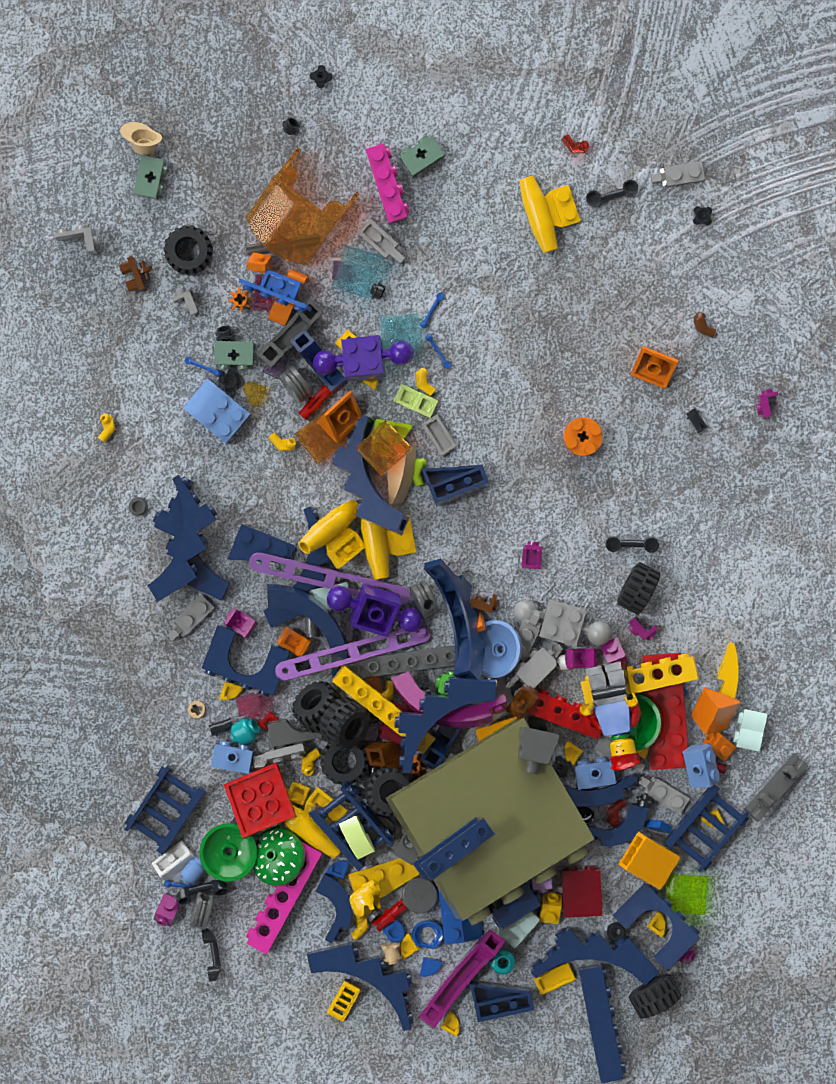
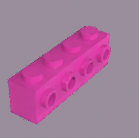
M383 143L367 148L366 154L389 225L407 220V214L410 212L407 202L403 203L401 195H404L401 184L397 185L395 180L398 174L395 165L391 166L389 159L392 158L389 147L385 148Z

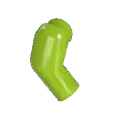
M424 458L416 459L412 478L415 487L424 484L421 477L422 468L427 466Z

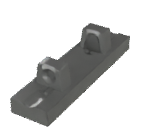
M793 753L743 809L756 822H759L806 770L808 765L798 755ZM784 773H788L791 776V779H789Z

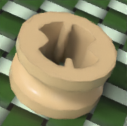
M193 701L188 706V713L193 718H200L206 710L204 703L201 701ZM194 704L202 707V710H200L201 714L197 715L196 712H192Z

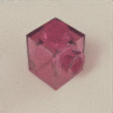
M258 692L235 697L239 717L248 715V718L259 716V712L263 711L262 707L265 706L263 695L260 696Z

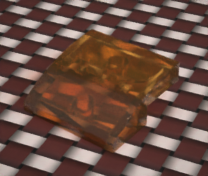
M328 409L295 433V436L317 465L338 450L339 446L345 445L349 439L346 435L336 443L317 423Z
M385 420L356 446V450L383 476L411 450V446Z

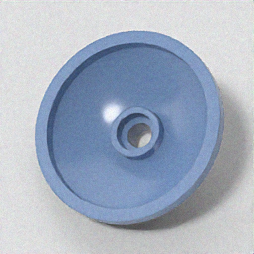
M500 620L485 622L486 629L477 633L486 644L481 674L491 678H501L510 674L517 667L522 654L521 639L515 628L509 623Z

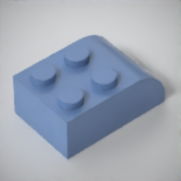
M208 378L183 407V409L226 444L231 441L251 416L249 412Z

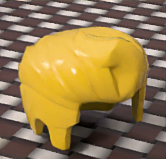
M374 879L362 884V887L350 896V905L358 920L371 914L372 910L375 909L373 904H376L378 909L381 908L379 897L381 888Z

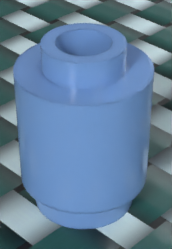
M195 857L193 860L191 859L180 872L182 875L180 879L189 886L191 883L195 885L206 872L198 857Z

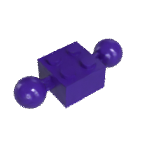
M380 335L341 339L343 355L335 356L331 351H320L313 359V366L322 375H329L337 367L344 366V375L348 382L386 377L385 361L391 360L400 366L407 365L413 359L414 350L406 341L395 342L390 349L383 350V341Z
M363 584L357 598L352 597L350 592L341 586L332 588L327 594V603L331 609L343 611L347 608H352L350 614L351 627L388 637L394 621L398 622L400 627L409 633L418 631L423 624L422 614L417 609L407 608L402 612L399 611L401 606L399 594Z

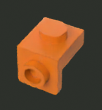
M252 253L247 261V269L259 273H265L267 269L271 270L272 255Z
M286 626L276 643L301 657L308 651L310 641Z
M719 732L708 734L702 742L703 745L712 744L715 755L724 762L737 748Z

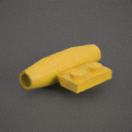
M534 176L519 180L522 203L537 243L543 254L557 250L555 227L563 228L581 221L569 185L551 190L544 196Z
M351 499L332 509L315 523L299 541V547L302 552L310 554L326 545V554L335 567L339 569L365 548L364 542L356 531L348 528L356 517L358 502Z
M406 515L409 517V521L402 536L361 519V531L365 544L366 558L374 580L390 577L389 554L401 556L416 553L409 515Z
M317 787L305 802L304 811L293 805L297 817L284 822V824L313 848L335 859L340 850L309 815L311 807L316 803L320 807H325L333 800ZM339 805L329 812L328 816L332 821H338L345 815L347 810Z

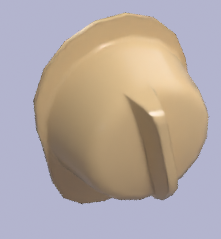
M138 122L126 123L120 129L121 135L131 142L135 153L150 157L155 155L158 143L162 140L161 134Z

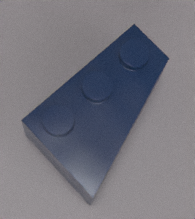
M483 465L422 468L436 507L490 487Z
M241 524L227 560L249 561L250 557L255 553H264L290 560L296 545Z
M470 981L478 1022L534 1010L530 988Z

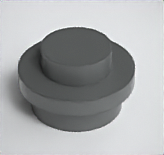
M141 497L133 498L129 503V511L134 516H142L148 510L146 500Z

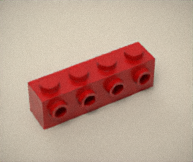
M538 689L536 693L538 698L527 713L599 739L601 733L587 716L580 713L582 704L574 702V705L567 703V698L559 695L554 698L549 696L550 692Z

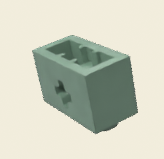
M426 135L417 141L418 145L415 147L409 146L401 151L400 159L412 178L445 157L433 136L428 138ZM418 151L421 153L426 152L425 159L417 158Z
M141 155L133 191L134 195L158 200V196H162L164 185L161 184L162 177H166L168 170L164 160ZM153 174L156 180H152L150 183L147 176L150 177Z
M215 341L214 364L219 365V369H230V366H238L240 370H249V366H254V342ZM233 351L239 354L235 361L229 357V354H233Z

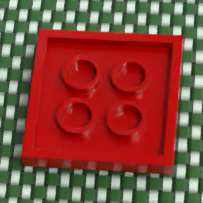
M277 763L223 784L240 833L244 839L297 817Z

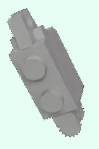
M556 641L545 648L542 647L540 650L536 648L528 656L530 660L526 664L522 662L515 669L517 673L505 687L507 689L512 688L515 682L519 681L524 687L530 685L535 688L556 667L555 659L563 648ZM519 688V689L515 692L514 696H516V694L518 693V691H519L521 688Z

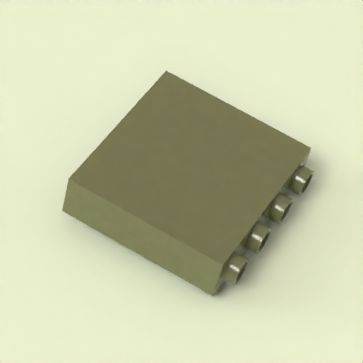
M524 718L511 721L385 798L419 857L474 817L478 821L484 818L495 835L434 879L436 886L455 918L462 921L468 918L471 925L487 918L491 914L488 905L501 898L504 904H508L522 896L524 891L520 885L531 878H534L535 882L540 884L554 876L557 871L553 865L566 857L569 864L585 857L589 853L586 844L594 840L592 833L550 762L548 765L539 764L537 774L525 772L527 761L518 759L520 727L529 728Z

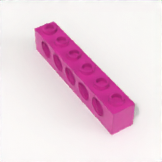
M303 840L302 844L307 865L302 868L297 876V883L273 886L276 890L273 895L269 893L264 902L267 905L264 912L260 910L255 918V921L258 923L255 928L251 927L246 935V938H248L246 944L265 954L268 953L322 854V852ZM279 892H286L288 899L286 901L279 900ZM275 908L279 911V916L272 918L268 911ZM260 926H268L270 932L266 935L262 934L259 931Z

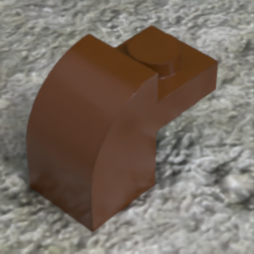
M375 741L365 748L370 766H380L381 769L396 768L401 770L398 755L402 752L399 745L395 742Z

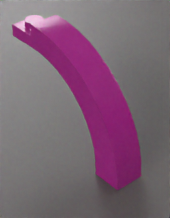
M408 671L391 678L393 686L402 701L415 713H422V710H419L420 699L424 698L425 693L414 682L410 672ZM502 695L495 698V701L459 707L447 713L435 724L452 728H471L493 722L492 714H500L508 708L507 700Z
M491 929L488 930L449 973L427 1002L426 1007L418 1018L434 1029L472 978L497 954L505 940Z

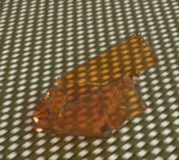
M298 147L279 172L274 175L247 215L246 221L253 235L268 251L285 261L307 266L358 201L359 193L356 192L345 206L338 201H330L323 210L307 200L292 188L298 178L297 170L293 167L301 154V149Z

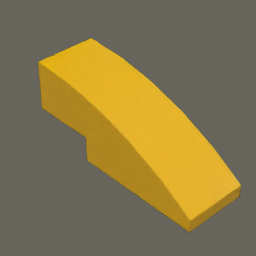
M728 642L716 678L723 680L718 693L735 699L739 672L735 643Z

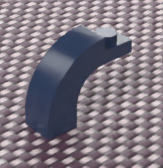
M305 329L290 340L292 345L333 394L349 383L337 368L329 375L319 374L314 369L313 359L322 349Z
M440 725L434 734L435 740L422 755L420 761L433 769L439 766L461 728Z
M628 803L625 817L618 826L611 829L589 825L587 827L592 833L594 840L600 837L599 844L601 846L621 845L631 840L641 830L648 808Z
M324 873L315 892L328 898L336 910V918L325 937V940L332 944L333 940H338L342 933L340 927L348 930L352 917V907L349 901V893L343 884L333 876Z

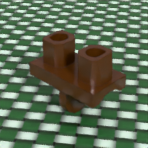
M133 256L128 257V261L119 265L122 275L131 272L134 275V279L125 282L129 292L145 291L146 287L141 275L144 276L145 281L150 280L149 272L153 271L152 266L146 267L145 262L142 261L139 262L141 268L139 270Z
M530 685L527 687L522 686L505 711L516 716L517 719L524 718L538 698L536 695L537 690Z

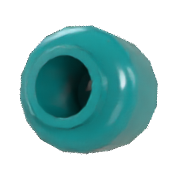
M243 718L232 725L230 736L233 742L239 745H248L258 738L260 728L254 719Z
M500 948L497 954L490 959L491 967L496 973L501 975L510 973L515 966L513 953L509 949Z

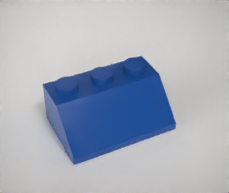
M439 891L445 945L464 943L481 938L483 936L481 921L471 925L468 918L464 921L456 919Z

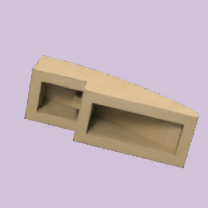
M416 445L393 446L394 465H387L389 504H401L404 502L414 474Z

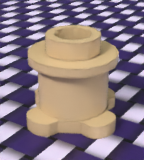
M400 942L381 945L385 954L383 960L385 962L388 961L389 965L397 964L399 959L403 958L400 956L399 951Z

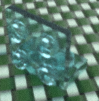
M344 245L341 261L332 287L369 298L370 290L380 266L381 256Z
M418 313L394 316L380 315L383 350L390 349L395 342L406 341L413 347L414 352L422 351Z

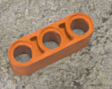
M290 268L286 277L303 284L296 300L298 301L308 276ZM276 298L268 319L285 327L295 305L290 303L287 306L276 302Z

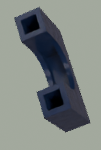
M217 625L202 665V669H205L204 673L213 677L216 674L223 676L222 680L232 684L234 681L241 683L240 687L251 690L253 687L259 690V694L267 697L270 694L274 695L280 680L275 673L276 666L280 662L287 661L290 651L271 645L265 664L259 672L252 675L241 674L231 666L229 661V651L236 631L222 625Z
M529 880L520 885L524 891L522 896L491 913L490 916L500 932L540 908L539 902H541V899L536 891L532 892L530 889L531 883Z
M644 883L612 916L625 929L629 930L647 912L660 911L666 914L672 923V935L670 940L655 954L654 958L667 971H670L701 939L698 936L701 932L693 924L689 927L684 922L687 918L680 911L676 913L671 908L673 904L666 897L662 899L657 894L659 890L656 887Z

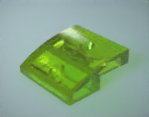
M671 873L666 883L665 896L673 904L671 908L676 913L680 911L683 914L705 915L708 877Z

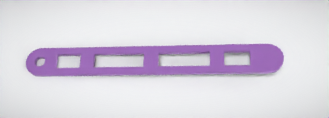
M255 553L249 559V565L252 570L329 589L340 586L334 584L337 576L366 583L373 587L379 586L391 589L390 592L399 594L401 605L406 604L410 599L409 590L399 585L264 553ZM256 560H261L262 563L257 565ZM270 562L286 564L284 572L269 569ZM295 567L324 573L326 577L324 582L294 575ZM344 587L350 594L358 595L360 592L357 589Z
M422 624L418 631L409 633L412 641L398 644L395 636L409 632L403 629L389 632L388 637L378 635L280 662L276 666L275 673L280 680H292L425 643L430 639L431 632L426 625ZM384 639L387 640L389 645L387 648L362 655L359 654L357 648L358 646ZM348 650L350 658L320 665L318 657ZM309 660L311 669L297 672L294 664ZM283 668L288 670L287 674L282 672Z

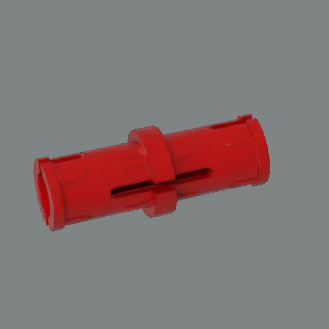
M323 385L313 397L310 396L308 398L309 401L298 411V414L307 421L317 408L320 409L322 407L321 404L332 392Z
M401 898L390 909H385V913L372 922L374 927L377 926L376 929L379 932L390 922H395L397 920L396 917L408 909L403 899Z

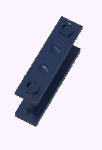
M169 764L166 767L162 766L156 774L159 778L134 816L130 814L124 822L127 825L124 829L128 832L132 826L155 841L156 845L159 846L156 851L161 855L165 853L207 790L201 785L198 789L195 787L191 788L170 774L168 771L171 765ZM163 778L189 795L190 801L187 805L184 803L182 805L157 788ZM155 795L176 809L177 813L180 814L176 821L174 819L170 820L149 806L147 802L151 796ZM142 810L167 826L169 832L166 837L158 835L136 820Z
M345 781L340 789L343 793L325 807H320L316 803L311 807L309 815L356 870L360 871L365 866L366 856L361 859L356 858L339 824L361 813L367 820L362 825L365 833L373 827L380 835L372 841L374 849L384 842L390 847L393 846L395 834L389 827L386 828L357 794L356 788ZM346 799H349L355 807L338 821H332L328 813Z
M715 784L705 790L671 831V834L663 841L670 848L673 845L675 847L678 846L699 863L696 869L700 873L702 870L706 871L711 866V859L739 826L743 827L749 820L747 817L749 814L745 810L739 813L719 796L720 793L718 791L720 788ZM710 801L717 803L736 819L729 828L707 811L705 806ZM697 816H702L724 834L717 843L694 825L693 821ZM685 830L693 833L711 848L704 858L682 840L681 835Z
M474 817L412 864L423 880L428 877L432 881L495 835V833L484 818L478 821Z

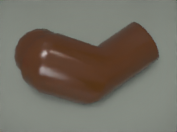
M703 312L696 313L693 322L697 332L713 338L716 329L707 326L706 315Z

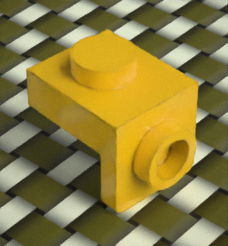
M543 893L539 922L559 924L562 907L561 894Z

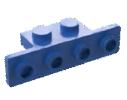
M268 269L260 286L243 279L238 281L243 285L242 288L247 291L253 292L255 289L260 291V296L270 299L271 296L277 298L276 302L285 306L288 303L295 305L293 309L302 313L305 310L312 311L310 306L296 301L303 285L301 282Z

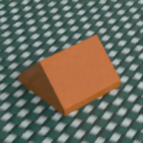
M642 346L630 375L666 389L679 360Z
M351 391L346 393L317 421L336 443L355 427L356 421L362 415Z
M704 687L691 713V717L705 735L727 729L740 701Z

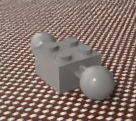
M548 599L545 612L537 610L541 612L538 622L542 623L538 634L540 637L575 647L580 634L586 635L589 641L597 646L605 645L611 639L612 632L607 623L602 621H596L591 625L583 623L586 609ZM529 600L519 601L513 609L514 618L519 623H522L524 619L530 620L533 610H537V607Z

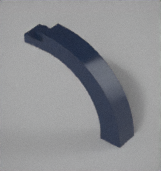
M267 584L268 608L288 609L307 617L322 631L330 649L345 645L342 631L336 619L315 597L290 586ZM346 650L331 654V663L347 659ZM342 666L332 668V679Z
M631 773L617 781L616 784L598 789L578 790L565 784L563 786L575 806L595 807L607 805L624 798L622 790L628 791L636 786L635 782L638 780L635 774Z

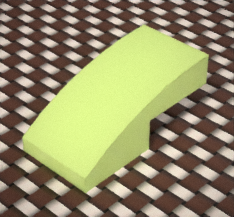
M403 384L400 385L394 398V402L431 418L438 400Z
M358 816L339 824L357 859L375 852L370 837L365 833Z

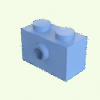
M220 740V743L215 744L211 767L249 774L254 750L250 749L249 745H239V747L231 746V742Z
M712 744L691 745L683 751L691 788L712 787L719 781V771L716 766Z
M608 757L597 758V762L589 763V760H582L577 762L578 765H574L578 790L616 784L614 770L610 769L612 764Z

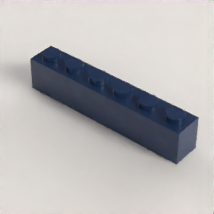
M601 963L578 967L600 1082L602 1084L624 1079L623 1074L626 1073L624 1062H620L619 1055L623 1053L621 1044L616 1042L615 1036H618L619 1033L617 1024H613L612 1017H615L613 1005L609 1006L608 998H611L610 987L605 986L604 979H608L606 968H602Z

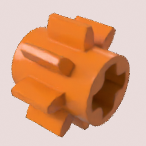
M238 288L237 293L230 292L233 299L228 300V302L234 303L233 310L239 307L240 311L243 312V307L250 308L248 301L253 299L246 296L249 291L246 290L243 293ZM239 295H241L243 298H246L245 301H242V305H239L238 302H235V299H238Z
M415 754L413 762H418L417 769L414 770L412 768L411 773L409 774L410 777H412L413 773H416L418 776H420L419 770L425 769V767L421 766L420 764L422 763V761L418 760L417 754Z

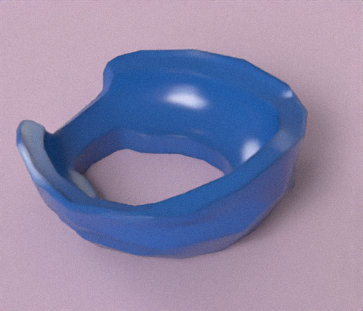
M432 920L422 921L414 926L412 940L418 947L431 948L433 950L441 944L443 931ZM424 927H430L435 932L431 943L422 942L420 931Z

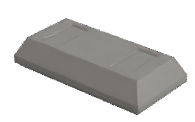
M438 414L421 424L441 457L457 447Z

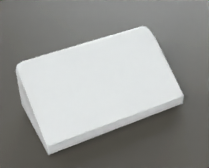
M181 840L152 862V865L159 876L166 881L181 871L195 856Z

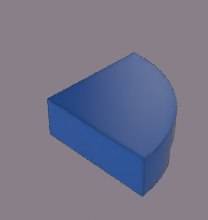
M661 820L645 821L644 827L653 831L671 834L672 827Z
M336 861L330 865L326 873L344 880L350 861Z
M423 957L419 977H428L435 974L441 967L442 961Z

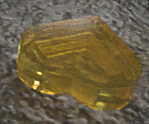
M247 382L243 386V392L248 396V403L252 406L260 405L267 387L254 382Z

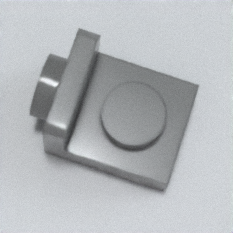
M186 289L176 292L175 297H172L173 302L185 299L186 302H183L186 313L190 312L192 316L200 314L191 291L186 292Z

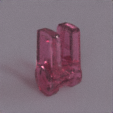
M256 274L255 285L260 286L262 276ZM254 289L251 310L261 309L270 312L272 296L270 299L259 295L260 291Z

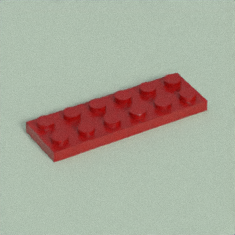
M681 653L642 655L643 663L652 661V665L660 663V659L668 657L671 660H676ZM675 664L672 667V671L674 674L680 675L682 668L680 665ZM661 669L654 670V677L661 679L663 671ZM679 683L645 691V696L656 704L662 718L660 735L649 747L651 770L686 768L683 751L688 748L684 684Z

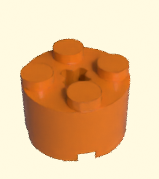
M580 417L574 419L566 426L563 432L565 447L576 456H588L594 453L602 443L601 427L590 418ZM585 432V436L588 439L581 442L578 434Z

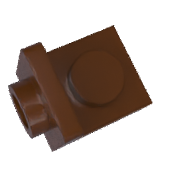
M493 594L490 604H487V599L476 596L475 599L471 598L469 605L491 613L492 610L496 611L499 600L496 599L497 595Z

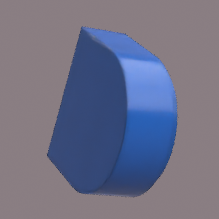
M399 919L382 930L392 942H400L405 936V928Z

